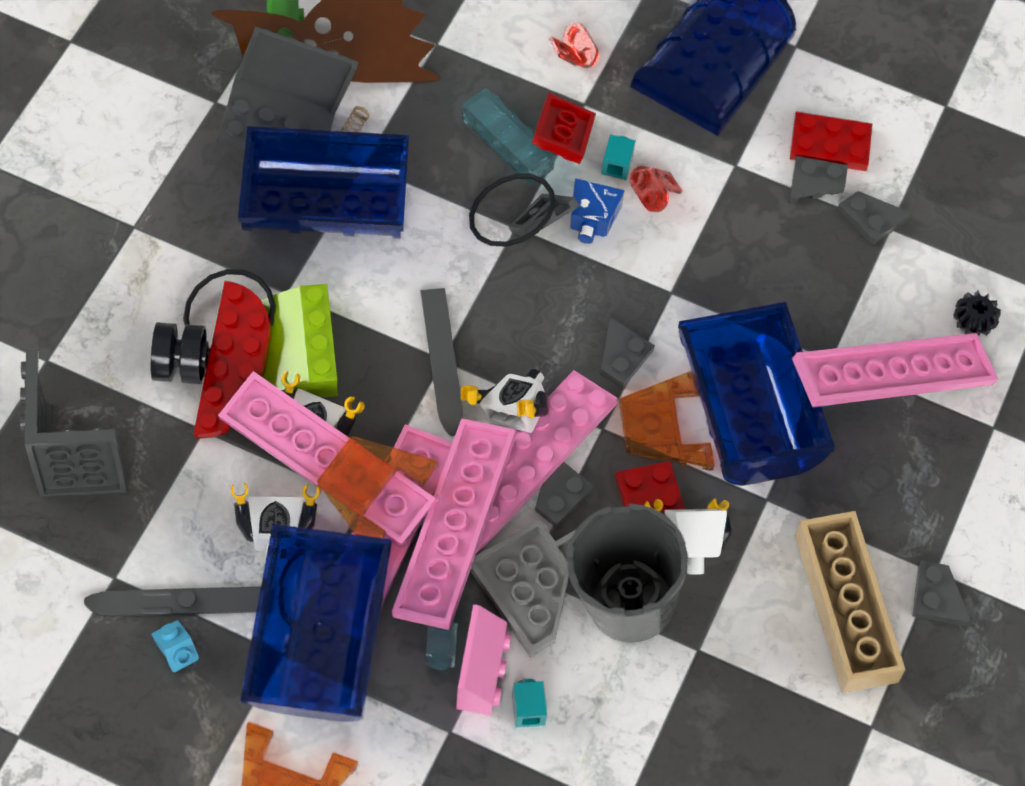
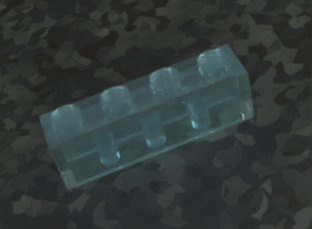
M485 88L462 104L461 119L517 174H534L542 178L554 170L555 154L542 150L531 143L535 133L534 130L529 127L527 128L514 111H510L503 105L501 99L496 94H492ZM523 179L529 186L536 182L532 179Z

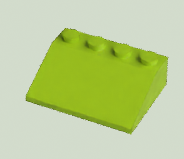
M328 285L298 286L273 295L276 308L263 378L282 391L286 387L281 380L283 373L288 371L287 381L289 384L295 382V376L298 373L301 381L294 387L293 391L296 392L299 388L318 397L338 396ZM268 297L260 299L269 315L270 304Z

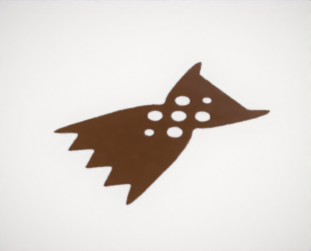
M321 0L302 21H297L283 15L245 10H217L211 12L214 17L234 27L242 58L255 26L271 30L276 34L279 29L288 28L292 31L293 38L299 42L311 39L316 43L317 47H321L326 51L335 50L339 55H344L358 61L357 70L351 80L352 82H427L440 79V76L418 65L435 45L411 37L410 34L426 17V14L402 6L404 0ZM321 17L327 18L331 23V29L326 34H321L315 29V22ZM350 31L353 34L351 41L344 39L343 35L345 32Z

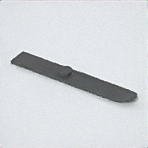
M445 288L420 290L437 412L444 430L450 436H455L461 418H463Z
M261 586L104 591L85 597L84 605L93 613L110 617L261 612Z

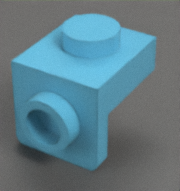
M178 620L171 624H166L161 629L151 633L154 642L166 657L172 672H177L199 659L191 637Z

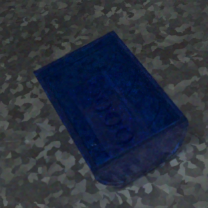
M694 0L686 8L682 18L671 32L667 33L659 42L656 51L648 61L642 64L635 72L630 87L718 136L795 36L797 28L794 12L787 0Z
M247 126L238 223H241L243 231L269 229L288 230L289 233L301 234V231L343 233V236L355 237V234L392 236L393 239H401V234L404 230L409 135Z
M786 302L679 321V338L687 354L693 383L698 390L707 418L708 431L713 438L721 463L720 469L723 478L728 483L745 486L797 476L819 465L834 451L835 445L822 407H812L792 360L796 353L803 351Z
M272 524L240 698L241 703L279 714L337 722H352L363 719L391 553V539Z

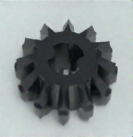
M976 291L974 295L967 292L955 305L956 309L953 313V319L958 320L956 323L957 328L964 327L965 334L969 332L977 333L978 336L981 333L985 336L990 334L991 330L997 327L1001 315V309L996 308L998 305L997 300L990 301L989 293L981 296L979 291Z

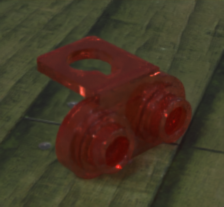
M572 23L566 27L563 33L564 43L554 37L549 38L558 57L574 66L579 65L583 68H590L598 61L599 50L586 27L580 23Z
M638 166L630 175L631 187L644 207L651 212L658 213L666 208L669 200L667 191L677 194L682 192L672 174L664 170Z

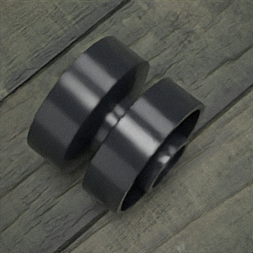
M156 322L151 345L150 369L152 381L172 382L176 367H179L182 383L202 384L209 357L206 326L186 324L182 339H178L176 323Z

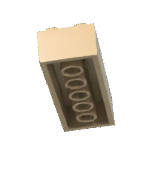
M852 511L801 520L795 533V539L842 693L899 683L906 669L856 512Z

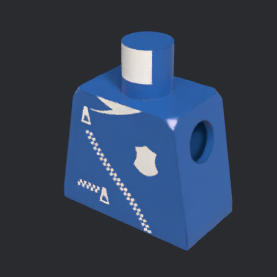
M575 178L573 197L576 198L580 206L571 212L570 228L579 231L578 240L580 242L590 244L593 242L595 235L601 237L608 235L621 210L625 190Z

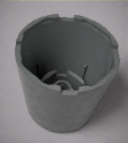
M629 504L626 507L612 509L610 506L592 514L577 528L571 538L567 551V569L570 581L592 620L604 634L623 642L648 640L658 635L667 627L675 612L688 568L687 549L680 530L661 512L638 504Z

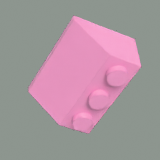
M474 604L459 679L456 709L491 715L493 705L499 706L502 688H497L496 686L498 678L504 679L507 661L501 660L503 650L509 651L511 634L506 633V621L483 607Z

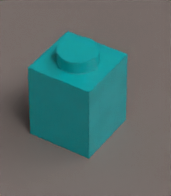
M610 134L601 175L627 180L636 140Z
M523 679L518 683H513L512 699L515 728L545 726L547 709L544 682H536L534 679Z

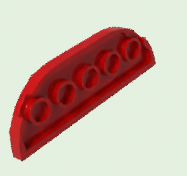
M224 281L193 432L195 438H212L229 432L231 426L219 418V413L253 371L262 378L264 376L271 340L270 318L259 297L250 289L238 283Z

